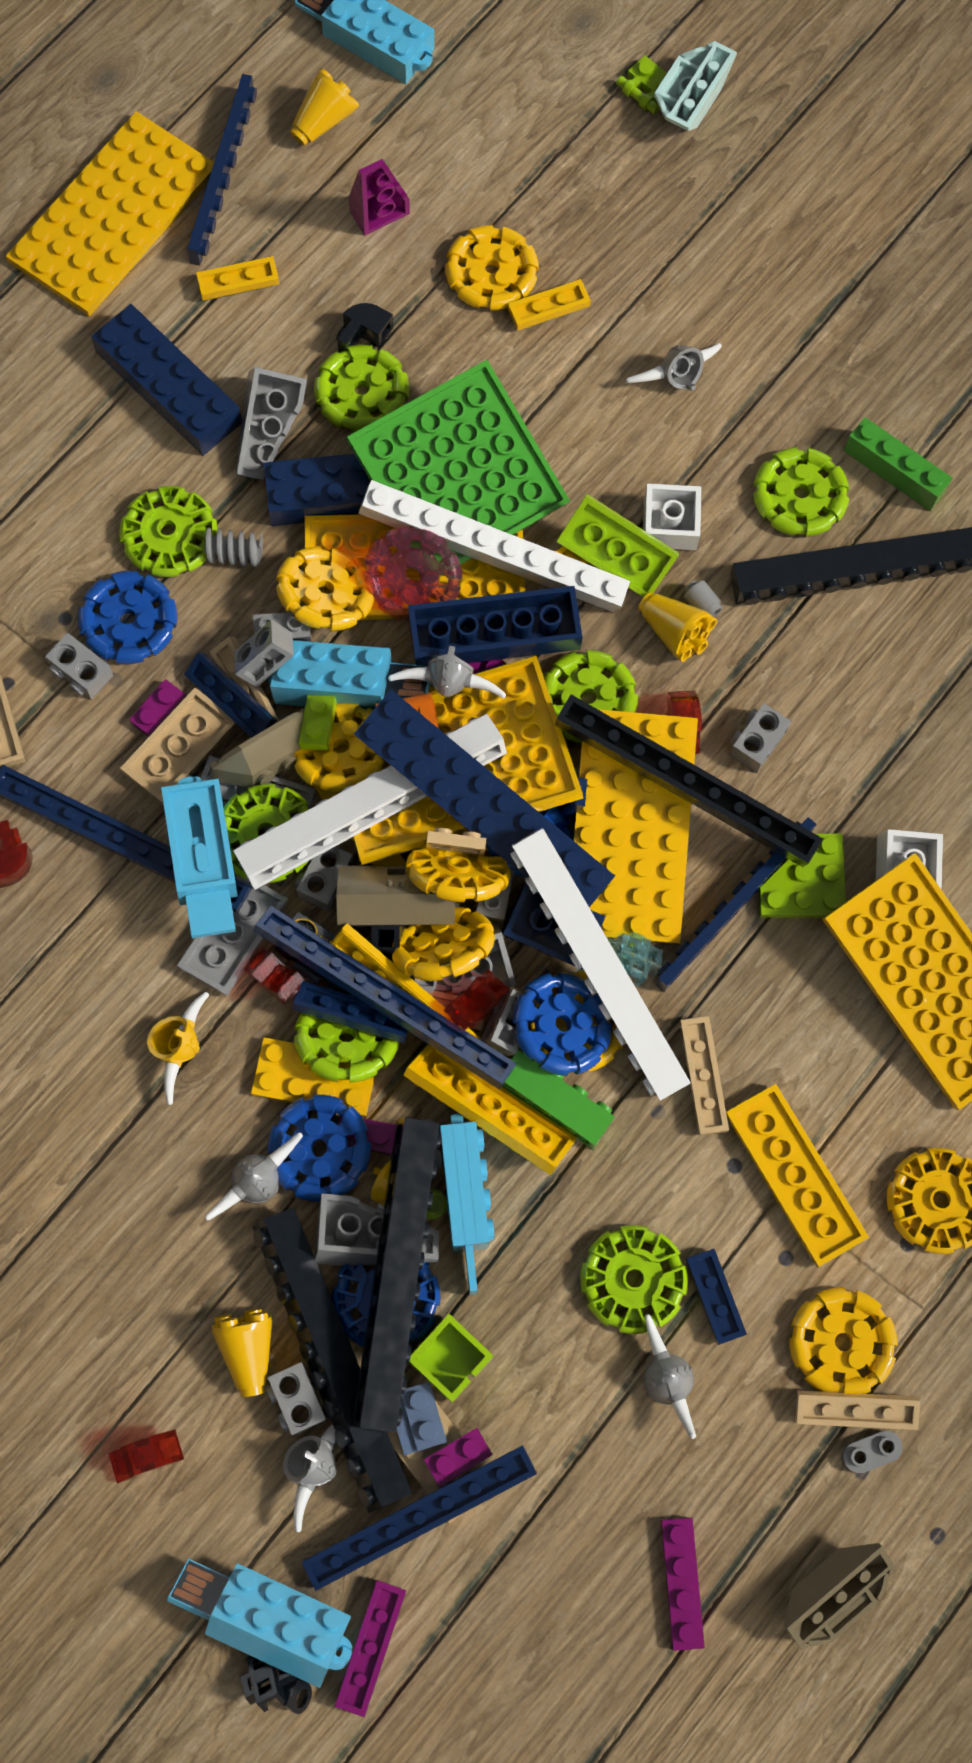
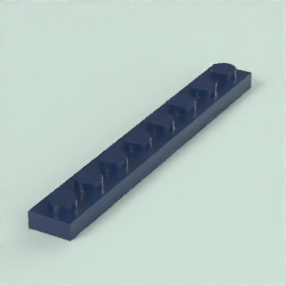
M242 74L187 248L190 264L200 266L203 256H207L209 252L210 242L208 239L210 234H214L216 229V214L222 210V194L224 190H228L230 184V169L236 165L237 146L241 147L244 137L242 130L244 125H248L250 119L249 107L251 103L254 104L256 101L257 88L253 86L251 75Z
M809 817L802 824L799 821L796 822L813 832L817 825ZM770 850L769 854L771 857L766 863L761 860L750 872L753 877L747 883L742 880L732 891L734 897L730 902L727 903L724 900L714 910L713 914L716 917L710 923L705 920L694 932L697 937L690 944L686 941L676 951L675 954L679 957L672 964L667 961L656 973L659 976L656 986L665 992L756 894L760 887L781 867L787 858Z
M521 1445L302 1561V1564L315 1591L531 1478L537 1474V1471L524 1445Z

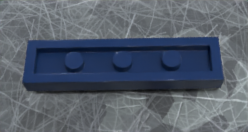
M197 653L184 675L251 738L276 723L277 719L205 653Z
M302 981L293 1002V1010L401 1043L405 1042L409 1032L355 996L306 981Z

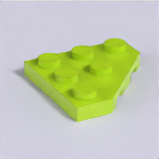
M814 833L823 839L809 864L801 867L788 859L760 887V918H824L846 902L843 834Z

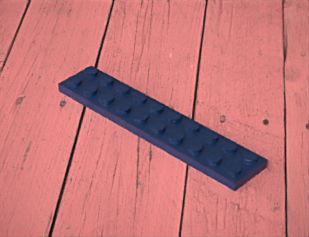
M392 689L354 733L357 738L469 831L481 834L480 838H486V845L526 878L529 877V874L523 866L518 869L510 853L515 851L512 845L540 828L544 829L588 907L593 904L615 877L613 873Z

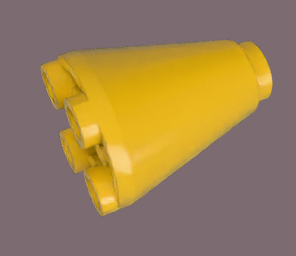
M321 68L315 75L292 123L293 128L289 132L300 144L305 146L308 142L312 143L353 114L359 107V104L353 97L348 95L351 91L347 85L340 80L337 83L334 82L332 76L325 69Z
M652 592L645 595L639 604V611L642 612L644 619L672 655L680 661H686L694 653L700 655L707 648L708 641L706 639L710 631L716 626L717 619L705 610L660 594H653Z
M255 1308L244 1311V1316L232 1318V1314L214 1317L215 1324L212 1325L213 1336L237 1390H240L241 1397L256 1396L264 1393V1385L267 1384L272 1329L271 1315L267 1314V1312H262V1308Z

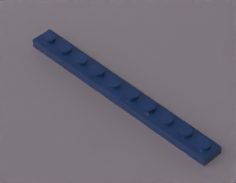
M5 765L1 767L0 797L176 883L170 846ZM235 878L238 897H232L231 904L233 912L238 914L252 889L250 885Z
M270 906L255 924L254 932L497 1089H501L514 1070L517 1063L273 906Z

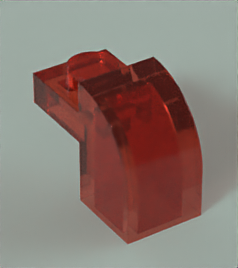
M695 690L667 692V716L698 718L695 754H700L702 716L698 695Z
M8 820L0 822V837L4 847L3 850H0V888L21 881L29 872L33 860L32 850L27 843L22 844L18 828H13Z
M264 949L244 969L255 982L283 1004L297 994L304 980L297 971L287 968L274 954Z
M487 970L476 977L467 990L451 1001L444 1011L464 1031L469 1027L473 1029L498 1005L510 989L490 970Z
M175 1429L135 1441L108 1453L117 1483L184 1460Z

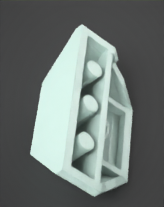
M713 41L708 43L707 46L680 54L654 94L665 120L687 131L698 128L720 93L737 52Z

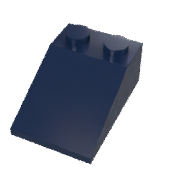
M523 882L502 929V935L575 966L569 956L573 953L569 943L563 945L555 932V929L559 927L554 917L548 920L539 905L544 902L539 891L533 894L527 882ZM591 910L601 927L606 916Z

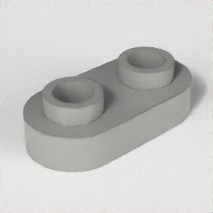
M881 1431L854 1441L843 1449V1465L850 1472L864 1473L891 1463L901 1455L902 1442L895 1433L890 1431ZM885 1441H889L892 1445L889 1453L885 1452L882 1448ZM858 1451L864 1455V1460L860 1464L854 1459V1455Z

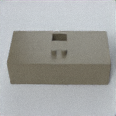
M338 866L336 894L337 925L455 924V902L437 898L436 893L431 892L427 894L417 888L409 879L406 866Z

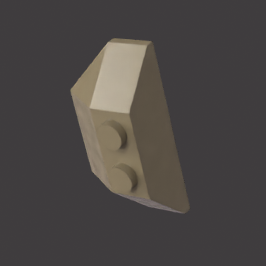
M305 708L287 716L223 755L221 759L209 764L212 780L219 779V783L251 787L267 784L276 774L284 769H292L297 760L294 754L300 749L298 743Z
M879 1543L839 1548L792 1588L784 1626L800 1649L832 1643L880 1601L887 1586L889 1575L895 1569V1565L884 1548Z

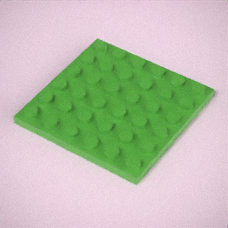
M488 360L479 363L346 438L370 481L373 480L511 535L520 532L570 502ZM400 530L430 582L472 559V557Z

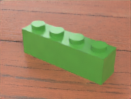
M866 417L850 434L844 448V452L929 511L934 508L946 493L953 479L950 475Z
M518 1049L511 1059L517 1064L502 1087L569 1131L579 1141L593 1150L615 1118L611 1114L612 1109L601 1101L595 1103L587 1098L588 1093L576 1084L570 1086L563 1081L564 1076L552 1074L539 1068L540 1064L533 1059L529 1060Z

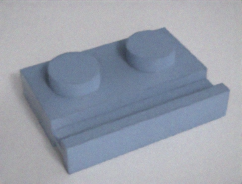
M430 1382L407 1388L404 1395H401L399 1407L402 1408L403 1415L400 1426L396 1428L404 1456L447 1442Z

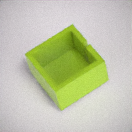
M448 1314L412 1353L409 1363L447 1400L453 1403L471 1383L467 1377L471 1375L475 1378L493 1359L494 1355Z

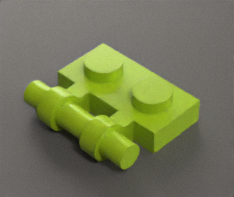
M645 55L628 70L627 77L630 80L620 76L616 84L622 88V93L627 97L631 96L638 101L639 106L644 111L649 110L655 115L660 107L656 103L654 94L667 72Z

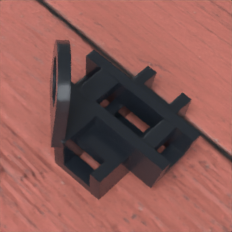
M252 1656L246 1657L249 1673L241 1676L245 1699L250 1705L256 1703L266 1712L269 1710L267 1702L276 1698L283 1707H286L295 1714H301L306 1710L312 1696V1687L308 1682L265 1662L258 1665L259 1659ZM270 1680V1684L264 1687L261 1686L262 1683ZM304 1689V1699L299 1706H297L296 1700L298 1694L300 1693V1691Z

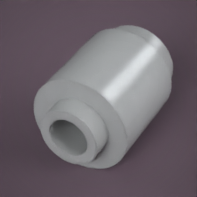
M695 580L684 589L686 594L683 599L688 605L705 610L713 617L717 616L723 609L720 604L721 600L704 580L700 582Z

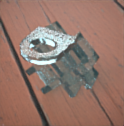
M631 932L628 935L623 933L614 938L613 943L619 945V949L615 953L628 976L636 978V986H640L647 979L648 973L656 975L661 969L663 950L652 946L651 939L635 932Z

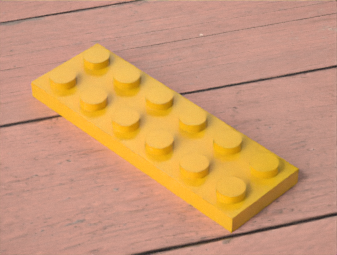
M429 1044L407 1067L403 1075L415 1085L436 1097L440 1102L457 1111L465 1119L476 1122V1125L485 1130L489 1135L495 1137L549 1175H552L577 1139L569 1131L505 1088L497 1089Z
M777 1084L726 1112L727 1119L816 1268L869 1238Z

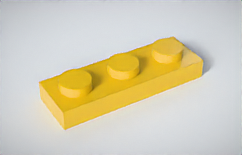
M273 256L196 272L203 301L280 284Z
M579 279L508 303V311L518 331L590 307L591 300L582 280Z

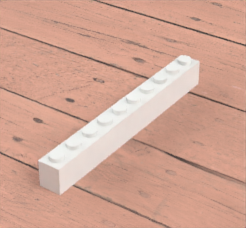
M371 480L358 513L546 587L575 586L577 599L613 613L622 607L630 583L629 580Z
M487 714L480 718L472 719L467 725L456 731L446 733L450 739L483 766L507 753L503 737ZM389 766L380 772L370 774L367 779L356 785L346 787L341 793L330 799L320 801L315 807L304 813L294 815L291 820L278 827L268 829L265 834L244 842L233 851L251 885L256 890L422 800L427 795L394 767Z
M540 828L514 843L512 847L515 851L510 853L518 869L524 866L528 872L529 877L525 881L533 894L539 891L544 900L539 905L548 920L554 917L559 927L555 929V932L563 945L569 943L573 950V953L569 955L577 970L583 968L589 977L584 982L592 996L598 993L603 1001L599 1008L607 1021L611 1018L614 1020L618 1028L613 1032L621 1046L626 1043L632 1051L628 1058L636 1071L642 1069L647 1079L642 1082L651 1096L657 1094L661 1101L690 1084L691 1082L544 829Z

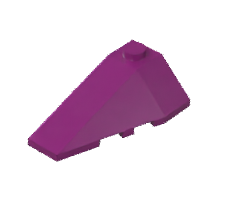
M381 159L358 170L349 195V209L363 234L367 235L409 215L410 199L384 160Z

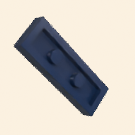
M715 1248L686 1258V1263L717 1346L747 1335Z

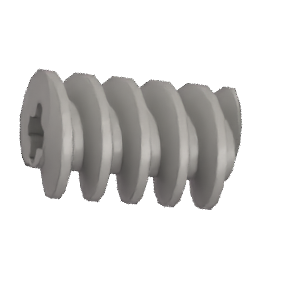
M207 528L204 551L210 563H214L218 557L221 564H225L229 558L231 565H236L240 559L242 566H247L249 561H251L253 567H258L263 554V534H261L259 540H256L254 532H251L248 539H245L243 531H240L238 537L234 538L232 530H229L227 536L223 537L222 530L218 529L216 535L212 536L211 528Z

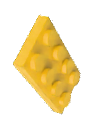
M264 1037L251 1095L287 1103H293L303 1097L305 1100L311 1099L313 1095L318 1094L331 1095L342 1099L343 1104L349 1108L353 1106L362 1117L367 1118L375 1076L349 1083L350 1080L334 1082L324 1079L313 1073L308 1063L304 1064L294 1043ZM319 1054L317 1057L320 1059L324 1056ZM368 1057L366 1060L372 1061L373 1059ZM339 1062V1068H350L351 1063Z

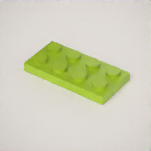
M588 494L585 495L557 539L559 544L597 568L629 580L628 587L643 597L650 592H655L679 556V552Z

